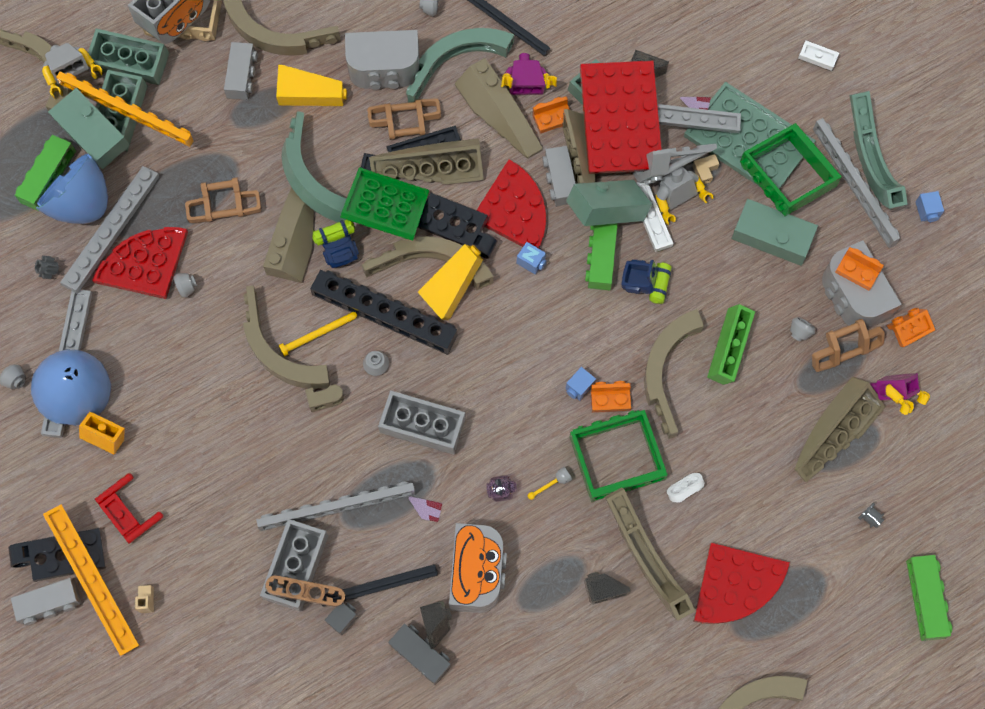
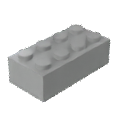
M390 390L378 428L382 434L454 455L466 418L463 411Z
M290 519L287 520L260 594L263 600L300 612L302 611L305 601L271 595L266 591L265 584L271 576L312 582L328 539L327 532ZM274 580L273 583H269V586L272 587L273 591H276L277 588H283L282 593L286 594L288 582L284 581L283 586L277 584V580ZM291 584L289 591L293 595H298L301 592V587L298 584Z

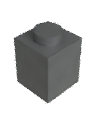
M347 602L346 605L342 603L335 607L325 621L342 636L358 616L355 614L356 609Z

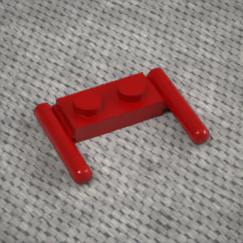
M131 473L126 474L95 498V501L128 544L163 518V513L157 512L140 525L116 494L118 490L133 480Z

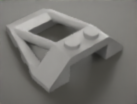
M699 145L692 150L689 147H682V151L676 152V148L652 151L646 154L649 170L632 173L637 182H645V185L653 184L656 181L662 180L663 176L715 150L717 145ZM681 156V158L670 160L671 157Z

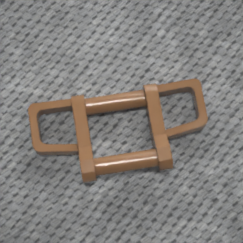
M418 99L415 102L393 105L387 103L367 109L369 126H388L390 140L401 136L425 135L424 121L441 118L438 99ZM436 106L437 111L423 114L422 107ZM417 110L419 127L394 130L391 112ZM386 111L387 119L373 120L371 117L372 114Z
M238 177L232 178L229 181L207 184V182L201 183L203 198L190 200L185 203L186 216L189 223L211 222L213 219L237 215L242 217L262 211L259 192L257 190L241 192ZM233 187L236 208L212 212L209 191ZM256 197L257 206L243 209L242 198ZM204 204L205 216L191 217L190 208Z
M863 319L856 320L854 324L837 331H829L826 333L829 347L812 354V367L816 372L836 367L841 362L860 354H868L884 344L885 332L880 326L867 331ZM857 331L859 334L858 347L840 354L837 338ZM877 336V339L870 343V339ZM829 356L828 361L819 363L820 359Z

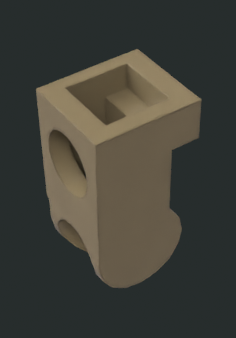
M331 385L327 389L314 392L313 388L305 390L311 412L339 405L344 400L343 391L338 385Z

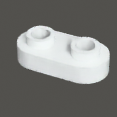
M692 473L670 486L667 490L668 497L672 502H682L690 495L700 491L705 482L701 474Z

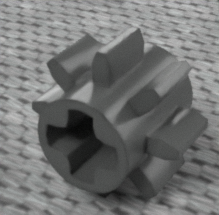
M42 255V260L35 262V272L39 274V277H42V279H52V275L58 273L59 265L57 261H54L55 258Z

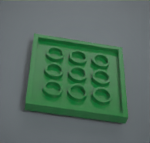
M359 167L340 218L413 241L429 190Z

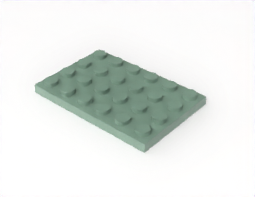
M725 82L710 100L708 110L740 113V132L731 133L688 128L683 137L697 146L716 144L717 148L709 152V154H715L718 160L756 184L752 176L741 166L740 160L743 152L788 128L791 124ZM808 136V138H809L813 143H815L816 140L813 139V138H811L810 136ZM787 141L755 159V161L777 188L780 189L804 157L790 141Z

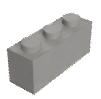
M231 42L224 85L226 97L229 99L248 100L249 93H252L253 84L251 79L255 76L254 62H257L258 56L252 43Z
M567 146L545 149V156L542 157L543 166L547 167L548 173H546L547 184H551L552 188L549 189L550 199L554 200L555 206L567 205L566 200L573 185L576 184Z
M71 578L11 598L16 621L24 625L34 624L37 622V619L42 617L44 619L56 616L57 612L63 610L64 612L76 609L77 605L81 604L76 581Z

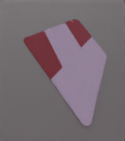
M680 97V99L689 108L708 110L711 97Z
M409 497L410 502L421 519L434 522L439 521L442 503Z

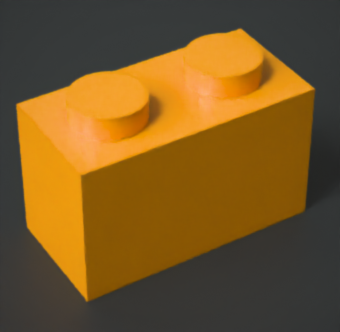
M89 412L79 425L80 439L113 455L124 442L125 428L92 412Z

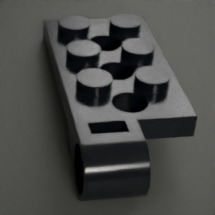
M430 193L417 228L462 246L464 244L474 245L481 252L480 256L486 259L490 258L498 242L494 237L482 232L489 219L488 215ZM437 213H444L442 219H435ZM454 219L460 220L458 226H451V222ZM470 226L477 227L473 233H468L467 229Z
M96 528L77 532L84 546L88 549V553L98 570L106 568L100 529ZM55 536L16 543L8 547L11 567L21 568L31 565L33 582L75 574L67 558L63 561L56 559L57 553L63 550ZM39 555L47 557L46 562L42 565H38L35 562Z

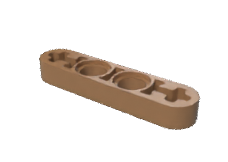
M271 576L265 584L266 591L271 595L337 607L345 599L344 591L338 587L287 577ZM277 580V584L284 586V581L288 582L286 594L282 593L283 588H277L276 591H273L269 583ZM291 584H298L301 587V592L298 595L290 593L289 587ZM316 587L320 589L321 596L318 599L310 597L309 591L311 588ZM325 589H328L327 594L330 595L338 592L341 600L339 599L334 603L333 598L326 597V601H322Z

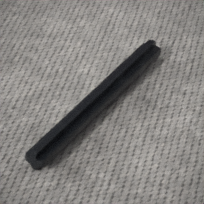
M467 0L541 55L546 56L549 53V46L487 1Z
M430 565L342 589L345 594L344 601L435 577L438 575L435 565ZM334 592L333 595L325 594L322 601H326V597H330L336 603L337 600H341V597L338 596V592Z

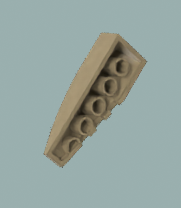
M486 58L469 66L457 80L455 86L472 111L484 119L487 125L492 126L502 138H506L516 150L528 159L541 152L543 148L513 97L505 86L501 87L502 81Z
M564 109L562 128L576 184L594 183L595 174H589L584 114Z
M479 138L412 147L369 157L372 172L391 178L424 180V182L433 181L441 182V184L484 180Z
M292 187L278 219L263 267L266 275L302 283L313 250L314 210L300 199Z
M852 377L816 423L795 467V471L804 482H807L822 470L828 460H834L840 450H846L852 440L855 438L859 439L886 407L879 400L877 393L869 382Z

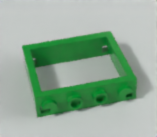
M796 123L743 152L740 160L742 168L747 170L752 176L753 181L762 188L766 197L772 200L776 209L784 216L834 189L842 178ZM787 141L794 145L825 182L792 202L788 201L755 161V159Z
M632 410L628 412V415L622 417L615 415L609 418L610 420L595 421L591 423V426L585 428L578 426V428L570 432L569 438L591 502L604 499L605 496L621 487L625 492L666 480L668 474L645 410ZM639 422L656 471L594 489L578 440Z

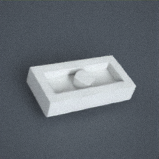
M805 41L798 59L832 71L839 53Z

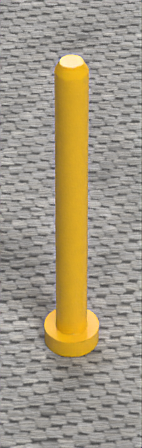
M351 312L286 345L282 343L278 345L280 351L286 357L289 355V351L356 319L357 314L356 312Z

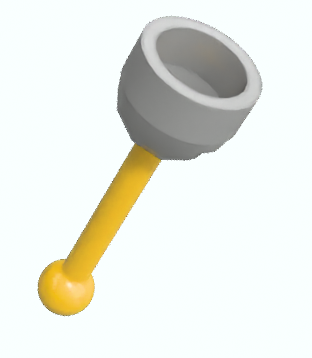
M562 467L557 471L556 479L535 492H529L527 497L533 500L537 494L555 483L566 484L572 478L566 468Z

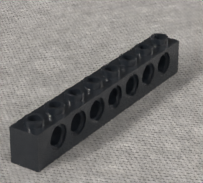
M320 269L310 288L312 295L349 312H356L362 318L446 355L449 354L458 336L454 325L447 322L445 324L439 322L432 315H423L416 308H407L402 302L389 300L382 293H373L366 286H357L350 279H341L329 270L325 272ZM332 286H338V289L335 291L329 290ZM349 293L355 294L353 298L346 297ZM365 301H372L371 305H363ZM383 308L389 309L387 313L380 312ZM401 315H404V316L407 317V318H406L405 320H403V321H399V320L397 319V318H398L399 316H401ZM416 323L424 324L422 328L414 327ZM435 330L441 332L438 336H433L431 333Z

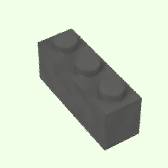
M404 623L389 640V645L436 685L450 669L451 664L449 661L451 659L442 651L437 653L433 649L435 645L429 639L425 638L423 640L418 636L420 632L413 625L408 627Z

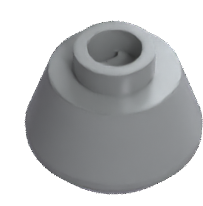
M420 0V9H423V13L433 17L437 15L438 0Z
M177 273L174 276V281L181 297L187 298L195 291L194 287L197 286L193 275Z
M800 317L793 318L790 328L791 336L798 341L802 339L807 340L815 334V327Z
M372 351L364 357L363 367L368 374L379 376L387 371L389 360L383 352Z
M12 364L6 367L0 374V384L10 389L21 388L25 384L26 377L21 366Z

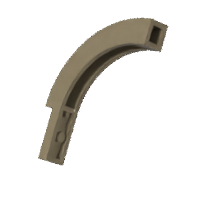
M223 0L227 15L235 30L247 42L252 43L253 46L278 55L307 54L306 48H315L319 45L334 44L341 41L338 26L296 34L268 30L256 23L248 15L242 0Z
M0 29V45L31 54L43 63L47 61L45 54L50 51L52 46L45 40L25 31L22 37L17 33L11 34ZM55 83L61 89L63 96L60 95L59 91L54 92L56 99L50 94L45 106L47 110H51L73 90Z
M414 237L413 241L404 239L393 243L394 251H386L378 258L366 260L362 264V268L367 278L411 259L432 258L448 262L462 245L438 237ZM483 261L471 281L476 291L493 284V275Z
M254 285L246 286L247 293L244 294L245 305H248L249 311H246L247 322L243 323L247 341L258 361L272 375L290 385L306 389H327L330 386L327 365L306 366L296 364L279 356L269 347L262 335L257 292Z
M698 309L678 317L662 331L651 349L645 369L644 388L648 406L656 404L654 406L656 415L661 417L663 422L661 423L663 433L667 434L668 439L675 438L678 430L663 390V365L675 346L684 339L702 332L704 325Z
M621 487L605 496L625 543L647 581L667 610L677 621L693 613L695 609L687 593L678 585L659 558L625 490Z
M774 676L759 679L732 693L717 709H743L753 702L769 698H783L800 702L803 700L808 680L790 676Z

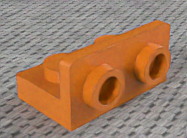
M567 96L557 97L550 102L539 103L533 107L532 116L540 134L562 127L564 109H569Z
M849 247L835 273L870 291L884 265L877 259L864 255L860 250Z
M918 307L909 310L905 316L892 319V323L887 325L888 329L894 331L900 347H905L935 331L928 311Z
M616 381L614 384L596 382L595 385H592L590 390L592 413L631 411L630 383L625 381Z

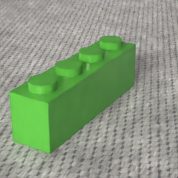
M51 135L50 139L45 142L44 148L40 155L35 158L31 170L27 171L23 183L16 189L15 197L21 204L37 210L36 207H40L37 202L55 179L63 174L76 152L71 142Z
M617 223L590 226V230H594L593 236L589 237L588 247H592V252L588 253L587 264H590V271L586 270L585 281L588 282V288L611 290Z
M740 304L728 308L707 378L722 385L735 381L755 311Z
M935 555L909 558L906 564L921 641L946 639L951 636L952 624L947 618L948 604L943 597L944 583L940 580L939 576L940 563L936 560Z

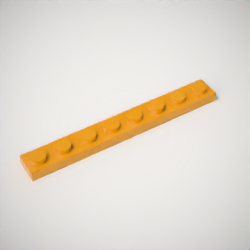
M59 71L56 76L60 85L71 90L77 88L85 97L191 147L193 138L187 129L174 127L175 125L168 120L162 121L151 112L145 113L139 106L135 104L129 105L118 96L114 98L104 89L99 88L98 90L85 80L83 82L77 80L70 73L64 74Z
M62 504L45 512L43 516L119 655L123 656L139 646L137 640Z

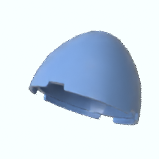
M84 154L69 166L71 170L65 176L59 175L37 202L40 206L36 207L37 210L57 221L72 224L92 223L103 216L108 203L105 179L95 160L89 154Z
M66 349L48 356L34 372L31 382V395L38 411L47 419L57 424L76 426L82 423L89 412L99 415L106 407L111 392L110 378L103 364L91 354L80 350ZM71 368L69 372H65L66 369ZM75 370L78 371V376L74 374ZM71 376L73 380L67 379L66 377Z

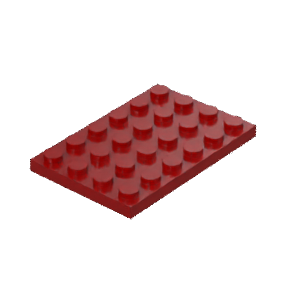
M633 61L580 64L589 174L649 170L646 154L661 150L654 62Z

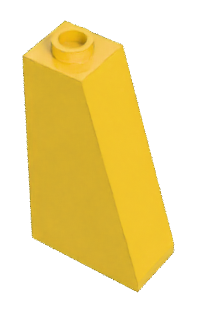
M278 65L276 93L278 105L343 106L344 99H347V89L343 87L342 81L285 65Z
M464 244L418 291L420 296L442 320L448 321L451 318L483 261L480 257L481 252L474 245Z

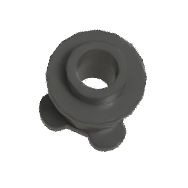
M874 502L858 517L859 520L863 518L870 525L869 528L873 526L877 528L884 521L882 518L884 513L881 514L873 507L875 505Z

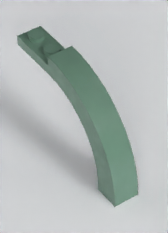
M473 28L458 31L440 39L420 58V70L415 75L413 85L410 84L406 91L408 103L418 100L434 72L444 62L457 55L483 51L506 58L514 45V34L498 29Z
M870 91L849 95L855 126L853 134L856 149L871 190L877 199L889 209L908 205L905 186L899 184L893 178L883 159L876 134Z
M297 111L295 118H291L289 125L292 132H289L288 138L285 139L282 147V165L286 178L295 193L311 209L335 222L344 221L346 219L340 218L347 198L334 194L318 183L309 173L303 162L300 143L304 113Z

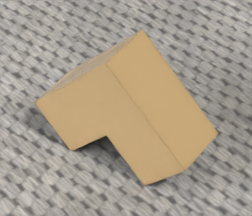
M714 154L695 160L692 166L703 184H707L713 178L710 171L718 169L719 162Z
M138 586V596L135 597V610L138 612H154L153 586Z

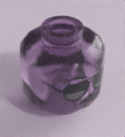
M508 475L492 477L486 485L488 497L492 498L494 502L511 500L514 492H517L515 480L512 481Z

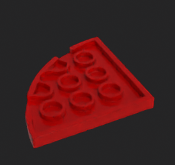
M508 160L476 211L488 215L489 219L485 225L486 228L522 247L528 242L539 249L546 227V210L543 197L531 176L519 165Z
M164 227V229L153 231L146 230L129 237L116 246L105 261H102L92 281L100 285L166 299L188 230L179 227Z
M710 543L693 622L704 624L734 622L755 613L776 594L784 581L790 562Z

